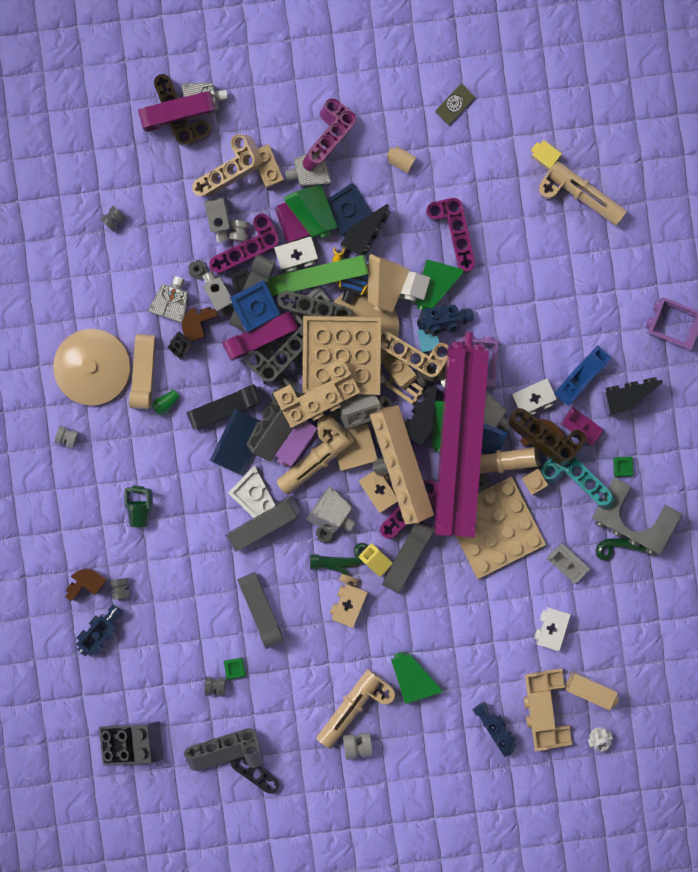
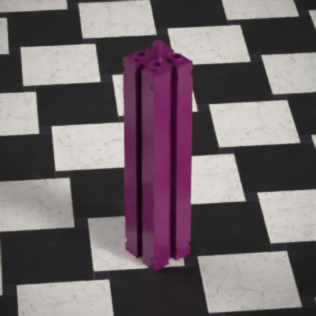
M466 332L465 344L464 342H452V345H448L434 520L436 535L475 537L489 350L482 343H473V332Z

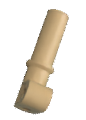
M557 160L541 181L538 190L539 195L545 200H550L557 195L561 188H564L573 195L575 200L578 198L617 226L627 210L589 183L590 180H584ZM548 177L560 185L559 187L553 185L552 193L544 192V186L548 187L550 185V182L547 180ZM572 181L574 184H576L577 186H579L581 189L577 188L575 185H573V184L570 183V182ZM582 190H584L585 192H587L588 194H590L592 197H594L595 199H597L599 202H601L602 204H604V205L606 206V208H605L604 206H602L600 203H598L596 200H594L593 198H591L589 195H587L586 193H584Z
M328 415L322 416L317 422L318 437L323 443L318 447L311 448V452L277 479V484L284 493L288 495L322 467L326 468L332 459L354 442L350 433L333 417Z
M532 447L507 452L497 450L496 453L481 455L480 474L497 471L503 473L505 470L541 466L539 449Z
M367 669L350 693L343 697L344 701L317 735L316 739L331 749L358 712L363 711V706L370 696L381 704H389L395 698L393 687L376 673ZM380 683H383L380 687L384 692L387 690L388 695L382 696L380 690H377L375 694L373 692Z

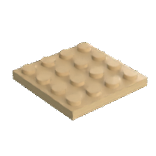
M303 316L302 394H306L332 381L325 366L343 358L361 392L358 395H380L381 317Z
M512 476L478 493L475 537L455 535L477 579L546 545Z

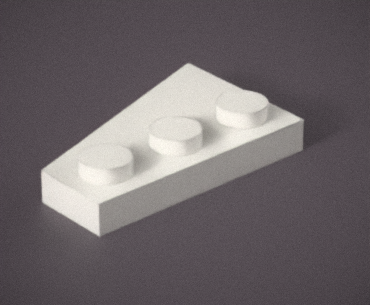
M255 465L228 492L253 518L276 506Z

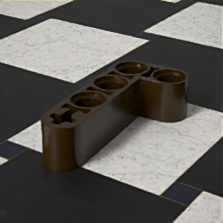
M166 74L156 76L154 86L161 103L165 102L169 97L178 99L169 76ZM161 80L167 82L166 88L168 92L166 93L164 92L162 86H158L161 84ZM187 119L182 120L179 124L170 123L177 142L183 147L191 146L209 138L212 132L209 123L204 120L189 124ZM201 125L208 128L207 132L203 135L197 133V129ZM182 133L190 134L188 141H180Z
M523 408L515 409L508 419V424L514 431L560 466L570 463L586 441V435L581 430H573L563 440ZM530 428H535L538 434L531 433ZM572 437L577 438L580 443L575 444L572 441ZM545 440H550L553 446H548ZM560 452H566L568 458H563Z

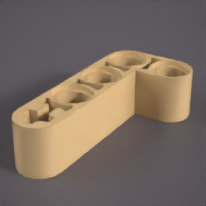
M237 134L232 137L231 147L236 157L195 180L192 185L195 195L212 196L261 167L262 156L251 136ZM242 139H244L245 142L243 147H241ZM250 156H252V159H253V162H252L251 165L249 164V158H250ZM236 165L237 172L234 174L233 168ZM219 175H221L220 183L217 180Z
M381 330V336L386 334L387 340L392 342V339H395L391 346L382 342L381 348L428 377L435 378L441 374L446 365L447 355L441 358L438 356L437 351L440 347L448 348L447 344H437L431 354L427 356L391 333ZM397 344L404 345L405 350L402 354L395 353L394 348ZM413 354L421 356V361L418 364L411 362ZM432 363L438 367L435 374H429L427 371L428 366Z
M136 334L129 408L151 409L155 335Z

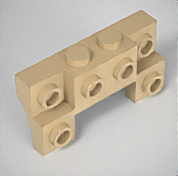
M343 358L325 366L332 381L297 398L291 384L273 393L291 428L310 418L317 420L324 416V411L330 409L332 412L341 407V402L361 393Z
M562 668L524 674L527 697H523L525 709L528 708L529 710L526 722L527 728L531 727L535 751L572 745L570 725L555 727L550 690L565 688Z

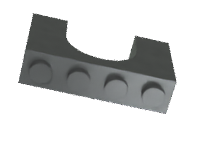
M613 478L608 490L614 497V505L606 510L598 506L592 517L596 520L595 524L603 529L606 526L613 529L611 533L620 538L623 535L630 539L629 543L636 547L640 545L646 547V552L655 557L657 554L662 556L683 514L665 505L655 524L648 530L636 532L628 529L622 521L621 511L633 488ZM603 497L602 501L607 502L608 498Z

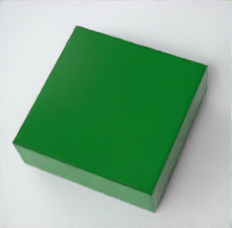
M613 457L614 477L634 476L633 457Z
M243 657L223 661L227 680L246 676Z

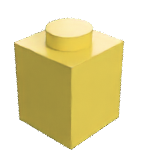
M545 140L541 144L537 142L531 149V152H533L531 158L548 171L562 154Z
M372 543L358 556L379 577L387 572L393 564Z

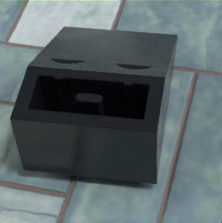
M389 205L382 206L351 226L340 247L356 257L366 256L371 248V244H369L371 239L376 240L381 231L380 223H385L390 215Z
M653 377L644 379V384L638 385V381L624 384L625 388L619 389V385L605 388L606 392L602 393L606 415L631 410L663 381Z
M435 384L432 387L427 386L422 395L424 397L423 401L416 403L411 411L414 415L411 419L407 418L404 422L409 438L420 446L423 445L433 430L437 388Z
M160 721L99 727L103 765L143 764L163 760Z

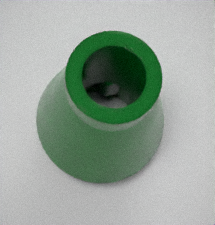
M171 390L153 400L154 402L151 406L159 416L166 415L180 397L175 390Z

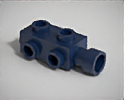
M456 305L427 308L421 311L417 320V326L419 330L424 331L425 335L432 334V336H437L443 331L454 333L460 328L461 323H472L474 314L471 308L459 311Z
M112 604L106 615L101 614L99 617L95 615L88 623L91 627L87 632L83 629L76 639L79 640L76 643L79 646L77 650L85 657L87 654L89 656L93 654L97 656L104 648L101 644L106 639L109 641L115 635L116 631L114 629L117 626L114 623L125 614L116 605ZM101 624H106L107 629L105 631L100 629ZM89 638L94 639V645L88 644Z
M484 701L474 707L472 711L476 716H479L503 756L507 757L514 752L513 749L516 747L514 742L517 740L511 731L506 732L503 727L506 723L501 715L490 714L488 711L489 707ZM490 725H495L493 729H489ZM501 741H505L504 745H499Z

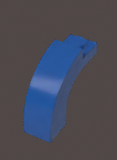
M597 345L568 375L554 394L569 406L612 357Z

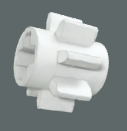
M595 728L589 734V745L597 751H605L612 745L611 740L613 738L611 732H607L606 728Z

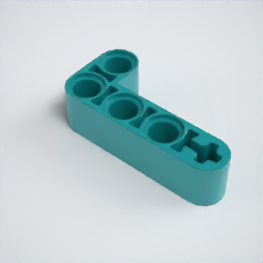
M560 452L562 457L568 456L566 452ZM575 456L565 466L558 465L552 459H549L542 466L541 474L548 483H556L567 474L600 508L606 510L614 505V497L611 492ZM554 469L555 474L553 476H546L548 470ZM576 469L583 470L580 476L576 477L573 475ZM595 482V488L587 489L588 483ZM599 492H600L605 498H608V501H607V502H605L604 500L602 501V499H601L600 496L598 495Z

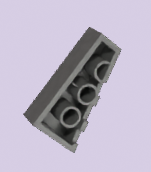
M283 374L281 375L279 380L282 382L278 390L291 384L297 398L304 395L302 394L303 387L299 382ZM276 389L271 394L274 398L270 406H265L262 412L263 420L257 422L246 444L253 454L271 462L293 430L273 394L278 391Z

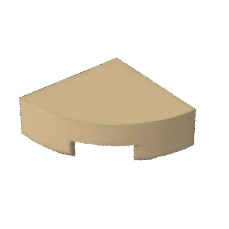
M341 574L339 579L340 582L353 586H358L359 579L345 574Z

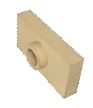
M389 354L381 361L382 365L402 389L418 378L407 363L392 354Z

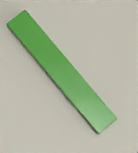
M361 255L273 276L270 278L267 287L272 297L284 290L295 292L368 275L366 257Z

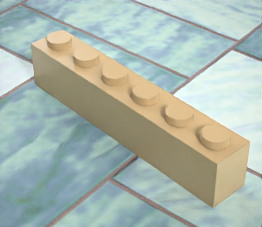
M399 405L386 407L370 414L405 524L419 523L433 516L434 513Z

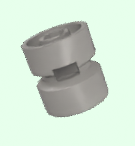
M370 732L359 733L357 737L354 734L343 735L346 760L357 759L358 756L362 758L373 757Z

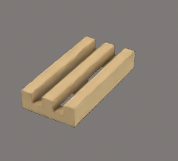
M391 375L389 377L390 380L384 383L385 386L413 406H415L425 392L422 387L412 382L410 385L419 390L418 394L408 387L404 388V390L415 397L412 400L392 386L393 383L399 384Z

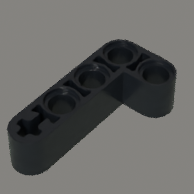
M253 384L228 396L190 410L186 414L192 429L196 430L231 416L234 409L243 411L262 403L256 385Z

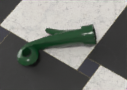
M624 536L625 538L605 539L599 542L595 550L596 556L600 560H608L612 557V547L638 551L653 556L646 552V547L642 545L636 547L629 543L630 539ZM606 547L608 549L607 555L601 553L602 548Z
M362 542L358 543L354 547L356 558L310 554V570L329 569L349 575V572L343 567L363 564L364 562L358 557L360 555L358 551L360 548L366 549L369 545Z

